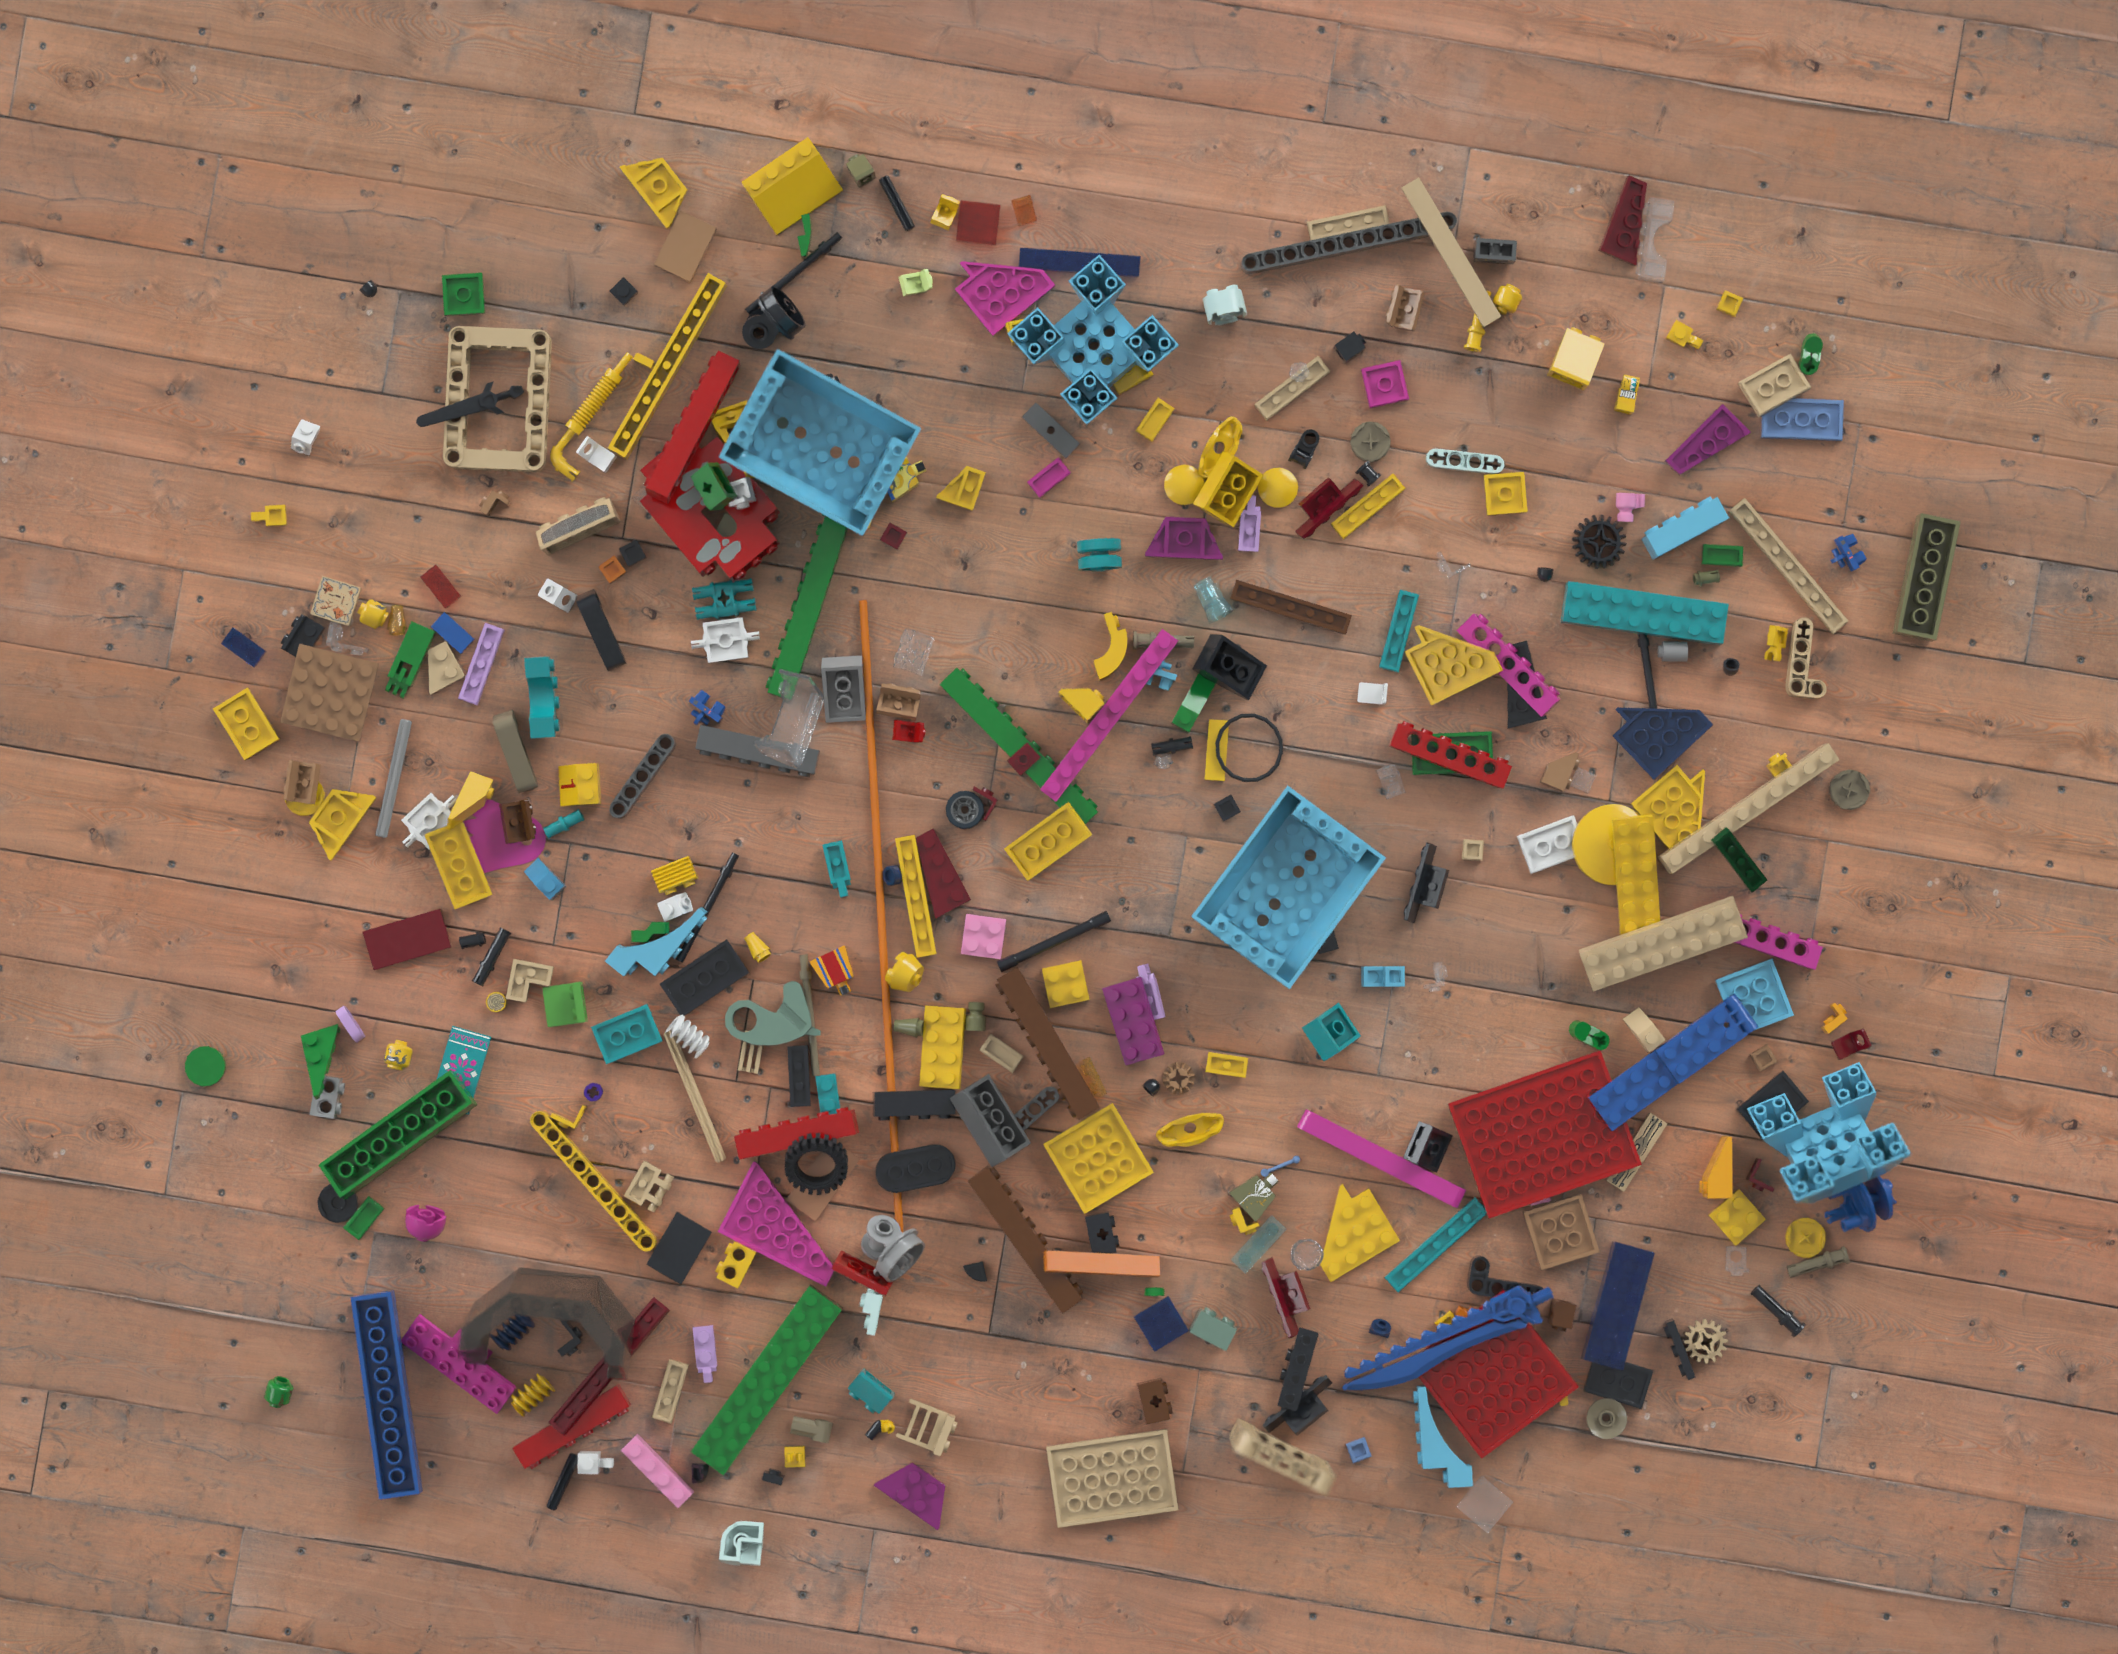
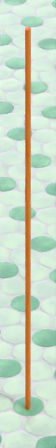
M860 600L859 610L887 1091H895L890 988L888 982L885 981L888 971L868 609L867 600ZM890 1116L891 1152L899 1151L897 1116ZM901 1192L893 1193L895 1220L899 1224L901 1232L904 1233Z

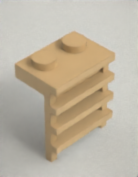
M910 1398L909 1403L916 1405L906 1434L897 1433L896 1437L933 1451V1454L941 1456L942 1452L946 1453L950 1441L947 1440L949 1433L954 1434L957 1422L954 1421L956 1415ZM922 1407L927 1409V1413L915 1440L910 1438L909 1435L918 1411ZM932 1411L939 1415L928 1444L920 1442Z

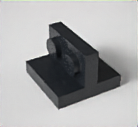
M1419 1121L1403 1158L1437 1173L1453 1135Z

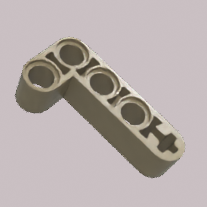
M513 709L494 715L493 725L518 793L537 788V779L519 733L518 722Z

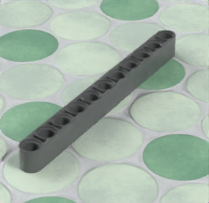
M1451 212L1440 213L1443 218L1451 219L1452 226L1449 229L1452 231L1457 223L1456 216ZM1419 218L1249 253L1243 257L1241 269L1246 274H1255L1429 237V235L1423 229ZM1409 226L1412 228L1413 233L1405 235L1402 228ZM1385 230L1391 231L1393 238L1385 239L1383 232ZM1369 234L1373 237L1374 241L1370 244L1365 243L1363 236ZM1347 238L1352 239L1354 246L1347 248L1344 246L1343 241ZM1325 243H1332L1334 250L1327 252L1323 245ZM1312 247L1315 254L1307 256L1304 253V249ZM1292 251L1295 254V258L1287 260L1284 257V253ZM1267 255H1272L1275 258V263L1267 264L1264 258ZM1252 259L1255 261L1256 266L1249 269L1245 266V261Z

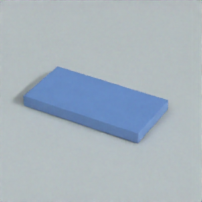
M1794 398L1762 416L1761 438L1842 441L1844 400Z

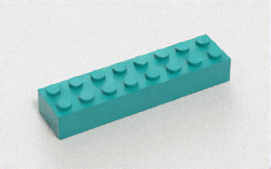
M1568 581L1565 585L1560 623L1722 645L1729 604Z

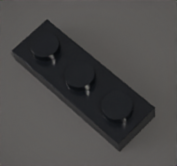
M808 1045L787 1046L790 1107L811 1106Z
M1673 1318L1665 1321L1667 1326L1663 1328L1667 1339L1672 1338L1674 1345L1671 1346L1674 1357H1679L1681 1364L1678 1365L1682 1377L1686 1376L1688 1380L1696 1378Z

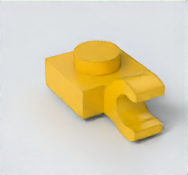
M1677 320L1666 337L1667 340L1682 348L1687 343L1698 350L1704 341L1699 337L1691 335L1694 329Z
M286 505L265 506V512H251V521H266V526L287 525Z
M1770 625L1767 635V645L1770 648L1765 652V660L1772 661L1774 654L1773 660L1781 661V650L1786 648L1788 628Z

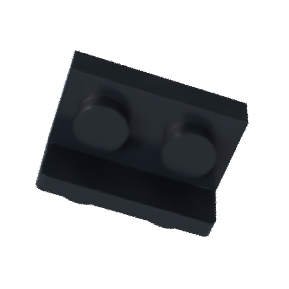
M301 614L300 617L297 616L292 622L291 626L293 629L290 634L287 633L283 637L281 649L296 657L299 644L314 647L325 627Z

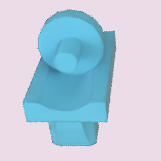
M1163 661L1146 684L1151 685L1153 676L1161 677L1158 688L1169 691L1177 675L1163 671L1162 668L1170 670L1172 664Z

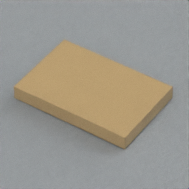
M1791 354L1738 383L1758 417L1765 415L1811 389L1810 384Z

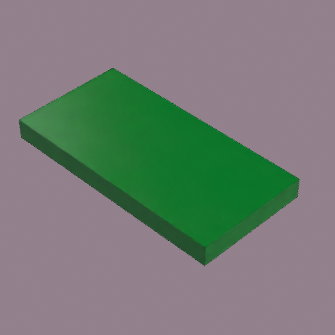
M1492 731L1437 733L1432 735L1440 738L1441 735L1452 739L1451 743L1458 746L1459 743L1471 746V751L1477 753L1478 750L1489 753V757L1493 759ZM1412 734L1411 745L1415 746L1419 740L1416 735ZM1428 742L1427 750L1435 753L1437 751V744L1435 742ZM1453 749L1446 751V757L1449 760L1456 758V752ZM1412 756V775L1457 773ZM1472 756L1465 758L1466 766L1473 767L1475 765V759ZM1486 763L1484 765V772H1494L1493 765Z

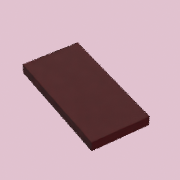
M441 909L362 931L373 970L452 948Z

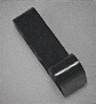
M595 589L576 596L577 606L607 671L626 664L625 657L604 614Z
M1481 1255L1473 1257L1470 1261L1467 1288L1475 1295L1494 1297L1497 1295L1492 1292V1285L1495 1283H1500L1502 1290L1504 1289L1505 1292L1515 1286H1522L1526 1291V1287H1529L1528 1291L1534 1293L1537 1289L1538 1291L1544 1289L1536 1284L1488 1277L1490 1263ZM1477 1260H1484L1485 1267L1482 1270L1475 1269V1262ZM1474 1280L1482 1282V1287L1479 1290L1472 1289V1282Z

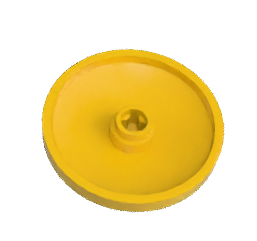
M1617 804L1603 805L1589 811L1578 822L1572 838L1574 859L1580 870L1593 881L1604 885H1616L1612 818L1640 816L1633 809Z

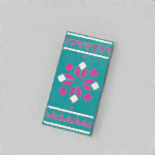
M452 1026L437 1079L449 1070L456 1072L474 1098L492 1037Z

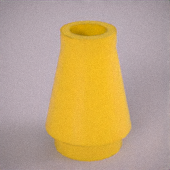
M754 932L744 938L753 960L761 963L771 956L770 948Z

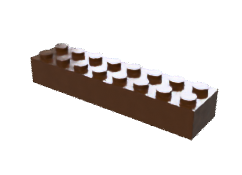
M1017 967L998 978V983L995 986L1001 995L1005 994L1009 1001L1005 1003L1011 1013L1015 1011L1019 1018L1016 1019V1022L1021 1030L1026 1029L1029 1036L1026 1039L1031 1047L1036 1046L1039 1053L1036 1056L1042 1066L1046 1064L1049 1068L1047 1074L1052 1083L1056 1081L1060 1088L1057 1091L1062 1100L1067 1099L1070 1106L1067 1109L1072 1117L1075 1118L1077 1116L1080 1120L1099 1109L1100 1106L1019 968Z
M986 1166L968 1179V1183L1062 1314H1064L1083 1300V1290L1077 1282L1072 1283L1069 1279L1072 1277L1070 1273L1044 1272V1251H1049L1046 1247L1048 1244L1042 1233H1036L1034 1230L1036 1225L1030 1216L1026 1218L1023 1215L1024 1208L1018 1200L1013 1201L1010 1196L1012 1191L1007 1184L1002 1185L998 1179L1001 1176L994 1167L990 1169L989 1166Z

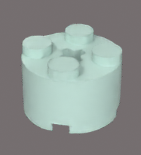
M1230 285L1220 291L1218 289L1208 290L1206 292L1207 296L1203 298L1207 321L1210 325L1212 321L1215 322V325L1238 321V316L1242 315L1244 318L1247 315L1242 290L1238 289V285Z

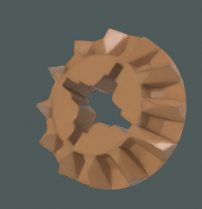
M1172 1063L1163 1073V1084L1173 1094H1184L1190 1091L1194 1085V1072L1185 1063ZM1177 1069L1181 1076L1188 1077L1181 1081V1087H1179L1177 1081H1170V1079L1176 1077Z

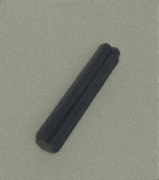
M886 175L880 178L879 182L905 231L912 230L915 225L890 177Z
M569 1454L547 1502V1508L554 1511L557 1509L577 1466V1454Z

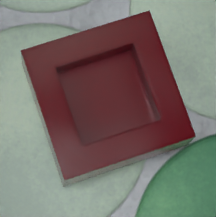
M889 522L880 541L898 550L907 532Z

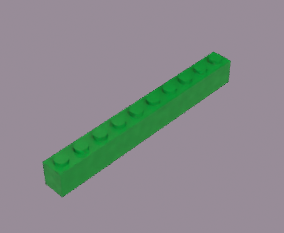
M825 516L823 524L819 523L816 535H818L816 543H812L809 554H812L810 562L805 564L803 573L806 576L804 581L800 580L797 592L800 594L798 600H794L791 607L793 616L791 620L788 619L784 630L787 631L785 639L781 638L778 650H781L779 658L775 657L772 665L774 674L773 677H768L765 687L768 688L769 694L792 701L848 530L847 527Z
M955 668L940 683V686L1009 757L1013 756L1022 746L1028 743L1040 756V759L1027 769L1025 773L1042 788L1056 768L1053 766L1055 762L1048 755L1044 757L1039 752L1041 747L1034 740L1030 743L1025 738L1027 733L1020 726L1016 728L1011 723L1013 719L1006 712L1002 714L997 709L999 704L992 697L987 699L983 695L985 690L978 683L974 685L969 680L971 676L963 668L961 670ZM1076 783L1073 786L1070 784L1057 802L1052 801L1059 808L1069 802L1086 825L1098 813L1096 810L1098 806L1090 798L1086 800L1081 795L1084 791Z

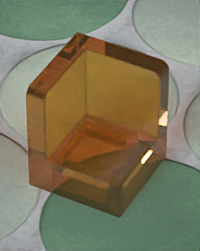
M1031 195L1011 200L1018 227L1037 221Z

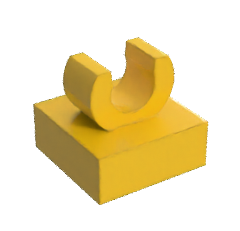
M805 1446L784 1447L785 1468L806 1466Z

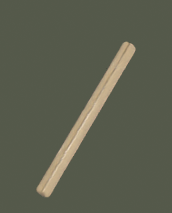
M670 1030L664 1033V1037L714 1159L719 1163L726 1159L725 1153L679 1043H676L677 1036L670 1038L672 1032Z

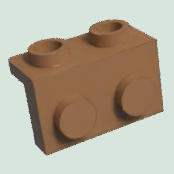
M1396 284L1395 289L1391 293L1390 309L1386 312V323L1393 328L1415 332L1425 293Z
M882 683L876 714L916 721L921 691L913 687L905 688L892 683Z
M289 760L284 800L315 805L321 764Z

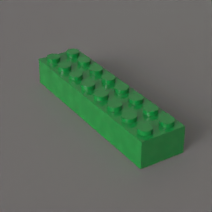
M449 1070L325 1159L318 1166L338 1196L347 1200L478 1104L456 1072Z

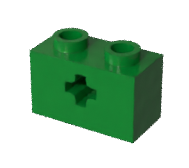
M707 463L690 476L694 482V487L700 492L705 506L710 511L721 510L738 497L719 463Z

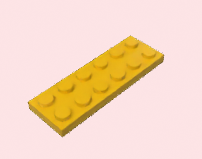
M1652 814L1612 818L1620 935L1660 921L1654 819Z

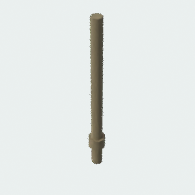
M808 954L800 955L801 971H799L800 980L802 979L805 999L811 1013L812 1027L815 1028L810 982L812 972L809 970ZM808 1035L812 1076L820 1075L816 1036Z

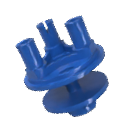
M1878 1176L1828 1197L1832 1200L1843 1195L1844 1202L1840 1207L1824 1213L1825 1219L1829 1217L1826 1220L1827 1223L1831 1224L1840 1220V1225L1844 1232L1857 1227L1865 1232L1873 1231L1876 1227V1214L1882 1220L1891 1219L1893 1215V1205L1897 1201L1892 1196V1182Z

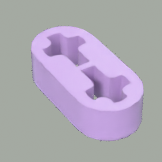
M342 1006L335 1011L356 1043L365 1038L362 1029L346 1006Z

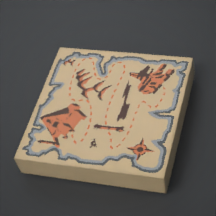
M322 576L310 614L350 626L362 588Z

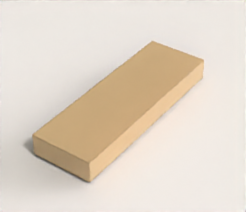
M669 1359L652 1418L672 1423L689 1364Z

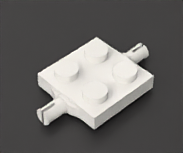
M743 617L703 623V639L691 641L692 649L704 647L707 652L708 663L749 658L747 650L748 641L760 640V636H756L760 634L759 631L747 633L744 628Z
M432 793L425 797L401 820L411 833L402 841L403 844H406L405 846L408 848L415 840H418L430 850L424 834L447 825L448 817L451 813L450 808L457 800L455 796L452 795L444 803L439 801Z

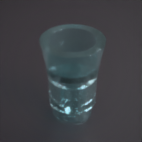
M1207 577L1194 585L1197 592L1196 595L1203 606L1209 624L1222 619L1234 610L1226 601L1216 583H1213L1211 577Z

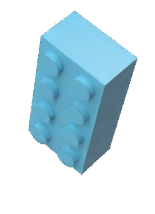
M1710 496L1698 503V508L1695 509L1691 506L1679 513L1681 517L1676 518V516L1665 520L1662 523L1663 527L1659 528L1656 525L1644 532L1646 536L1641 540L1652 560L1729 519L1719 498L1712 499Z

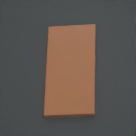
M846 1149L848 1155V1177L860 1158ZM820 1152L805 1174L813 1177L825 1176L834 1169L835 1162L828 1154ZM838 1185L835 1191L830 1187V1193L828 1194L823 1189L821 1195H817V1190H813V1195H810L807 1188L803 1193L800 1191L799 1186L797 1189H793L786 1201L816 1221L841 1186Z

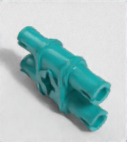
M752 578L734 582L729 579V581L711 582L708 586L692 587L694 600L709 597L714 599L713 605L695 607V612L700 613L696 614L697 620L711 617L719 619L720 617L733 615L736 617L739 613L757 611L756 605H753L756 604L755 598L737 601L734 596L736 593L754 591L753 585H751L753 584ZM723 591L727 597H730V599L726 600V607L722 601H719L722 598Z

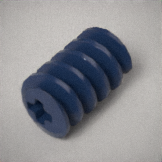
M520 1308V1314L515 1311L513 1312L515 1319L507 1318L509 1325L501 1323L503 1330L495 1329L498 1334L497 1336L490 1334L491 1339L502 1350L510 1351L512 1349L510 1343L516 1345V1338L520 1340L523 1338L522 1332L528 1334V1327L532 1329L535 1327L532 1318L522 1308Z

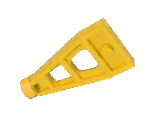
M747 400L719 409L714 416L712 424L716 434L724 444L730 435L727 429L735 426L748 402ZM744 471L746 477L755 478Z

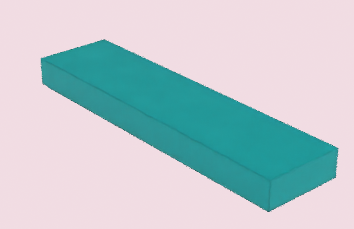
M1399 590L1379 668L1399 673L1419 594Z

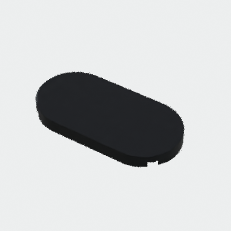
M932 1144L884 1155L876 1165L875 1176L878 1184L883 1189L899 1193L947 1182L955 1171L956 1162L953 1154L946 1147Z

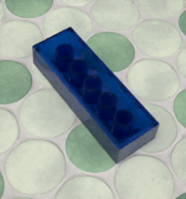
M1612 1241L1581 1359L1623 1371L1653 1262L1654 1252Z

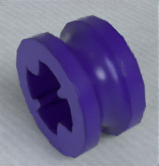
M590 1083L585 1087L584 1095L589 1101H597L602 1097L603 1089L598 1083ZM593 1086L597 1088L596 1091L599 1090V1095H595L594 1098L589 1096L591 1093L588 1094V1089H592Z

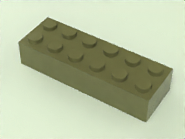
M1922 513L1916 516L1892 634L1930 642L1937 640L1961 521Z

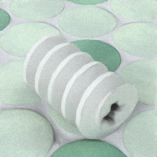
M680 1015L673 1020L666 1032L672 1031L670 1038L678 1036L676 1043L683 1040V1049L690 1046L689 1054L696 1051L694 1056L696 1059L708 1047L709 1036H703L702 1030L697 1031L696 1025L690 1027L691 1021H684L685 1016Z

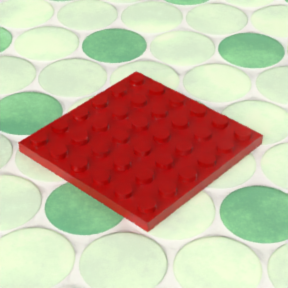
M1503 1289L1501 1292H1499V1293H1498L1497 1295H1495L1494 1297H1496V1296H1498V1295L1504 1293L1505 1290ZM1492 1318V1319H1490V1320H1488V1321H1485V1322H1483V1323H1480V1324H1478V1325H1476V1326H1473V1327H1471V1328H1469V1329H1466V1330L1461 1331V1332H1459V1333H1457V1334H1454V1335L1449 1336V1337H1447V1338H1445V1339H1442V1340H1440V1341H1438V1342H1435V1343H1433V1344H1430V1345H1428L1427 1347H1425L1423 1350H1426V1349H1428V1348H1431V1347H1433V1346H1435V1345H1438V1344H1440V1343H1442V1342H1445V1341L1450 1340V1339H1452V1338H1454V1337H1457V1336L1462 1335V1334H1464V1333H1466V1332H1469V1331H1471V1330H1473V1329H1476V1328L1481 1327V1326H1483V1325H1485V1324H1488V1323H1490V1322H1492V1321H1495V1319ZM1529 1322L1525 1328L1508 1332L1464 1349L1418 1377L1481 1459L1579 1388L1575 1380Z

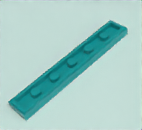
M1474 1197L1384 1278L1399 1293L1487 1214L1484 1206Z

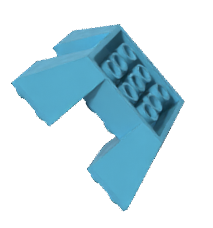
M1100 255L1069 280L1081 302L1061 320L1053 325L1037 307L1007 333L1033 364L1052 360L1072 384L1060 395L1086 425L1118 399L1109 388L1134 366L1137 365L1149 372L1179 346L1153 315L1134 329L1117 310L1114 303L1126 284ZM1084 327L1087 331L1083 335H1078L1076 329ZM1107 329H1113L1115 334L1107 337L1104 335V332ZM1092 342L1100 344L1096 350H1091L1089 345ZM1077 355L1084 357V361L1081 363H1076L1073 359ZM1105 357H1111L1113 362L1110 365H1104L1102 360Z
M1860 1062L1822 1077L1831 1107L1808 1117L1798 1119L1785 1093L1747 1108L1763 1141L1789 1159L1791 1165L1780 1169V1172L1796 1203L1813 1204L1888 1173L1911 1156L1894 1123L1871 1132L1869 1131L1865 1120L1877 1093Z

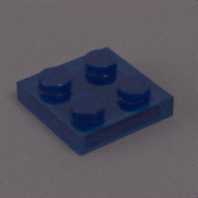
M1169 1296L1133 1316L1154 1352L1189 1331Z

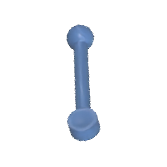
M1294 1156L1292 1160L1269 1169H1262L1261 1175L1266 1177L1270 1172L1292 1163L1298 1164L1301 1159L1299 1156Z

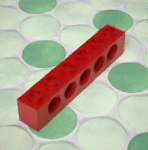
M1405 721L1402 724L1398 723L1396 725L1388 747L1496 788L1504 789L1512 768L1511 765H1508V760L1497 757V760L1489 757V753L1478 750V753L1471 751V746L1459 743V746L1451 743L1452 739L1442 735L1440 738L1432 736V731L1423 728L1421 731L1413 729L1414 725ZM1411 734L1418 737L1419 741L1415 746L1408 743V737ZM1428 742H1435L1437 744V751L1435 753L1427 750ZM1448 749L1455 750L1456 758L1454 760H1449L1446 757ZM1467 756H1472L1475 759L1473 767L1466 766L1465 758ZM1486 763H1490L1494 767V772L1490 775L1484 772V765Z

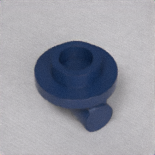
M1375 1319L1370 1325L1369 1333L1389 1338L1391 1325L1386 1320Z

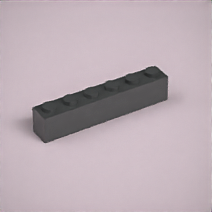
M700 725L695 749L700 750L699 754L711 756L712 753L720 754V759L731 761V757L739 758V763L748 765L751 764V761L758 762V767L770 769L772 765L779 767L778 771L790 773V770L798 771V775L810 777V774L815 775L820 751L816 749Z

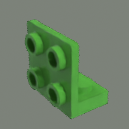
M583 982L542 988L548 1027L588 1022Z

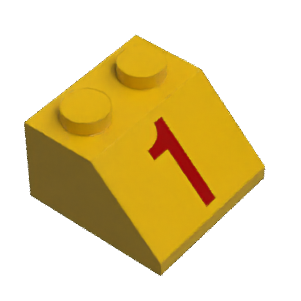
M598 763L558 766L561 807L601 804Z

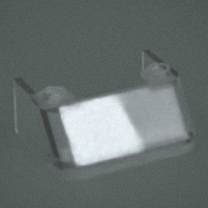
M780 669L779 674L784 681L780 683L778 691L783 702L771 735H766L760 741L755 740L754 745L763 755L790 767L800 768L818 720L824 696L810 676Z

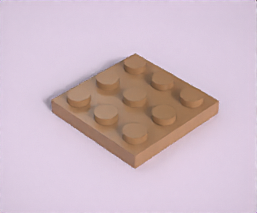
M1582 1194L1523 1211L1541 1270L1599 1253Z

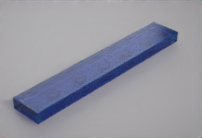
M1020 248L1019 267L1078 273L1100 255L1118 276L1139 277L1140 256Z

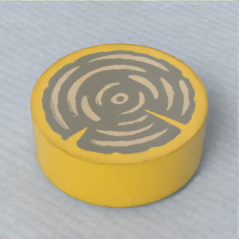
M493 992L486 999V1006L492 1012H500L507 1005L505 995L500 992Z

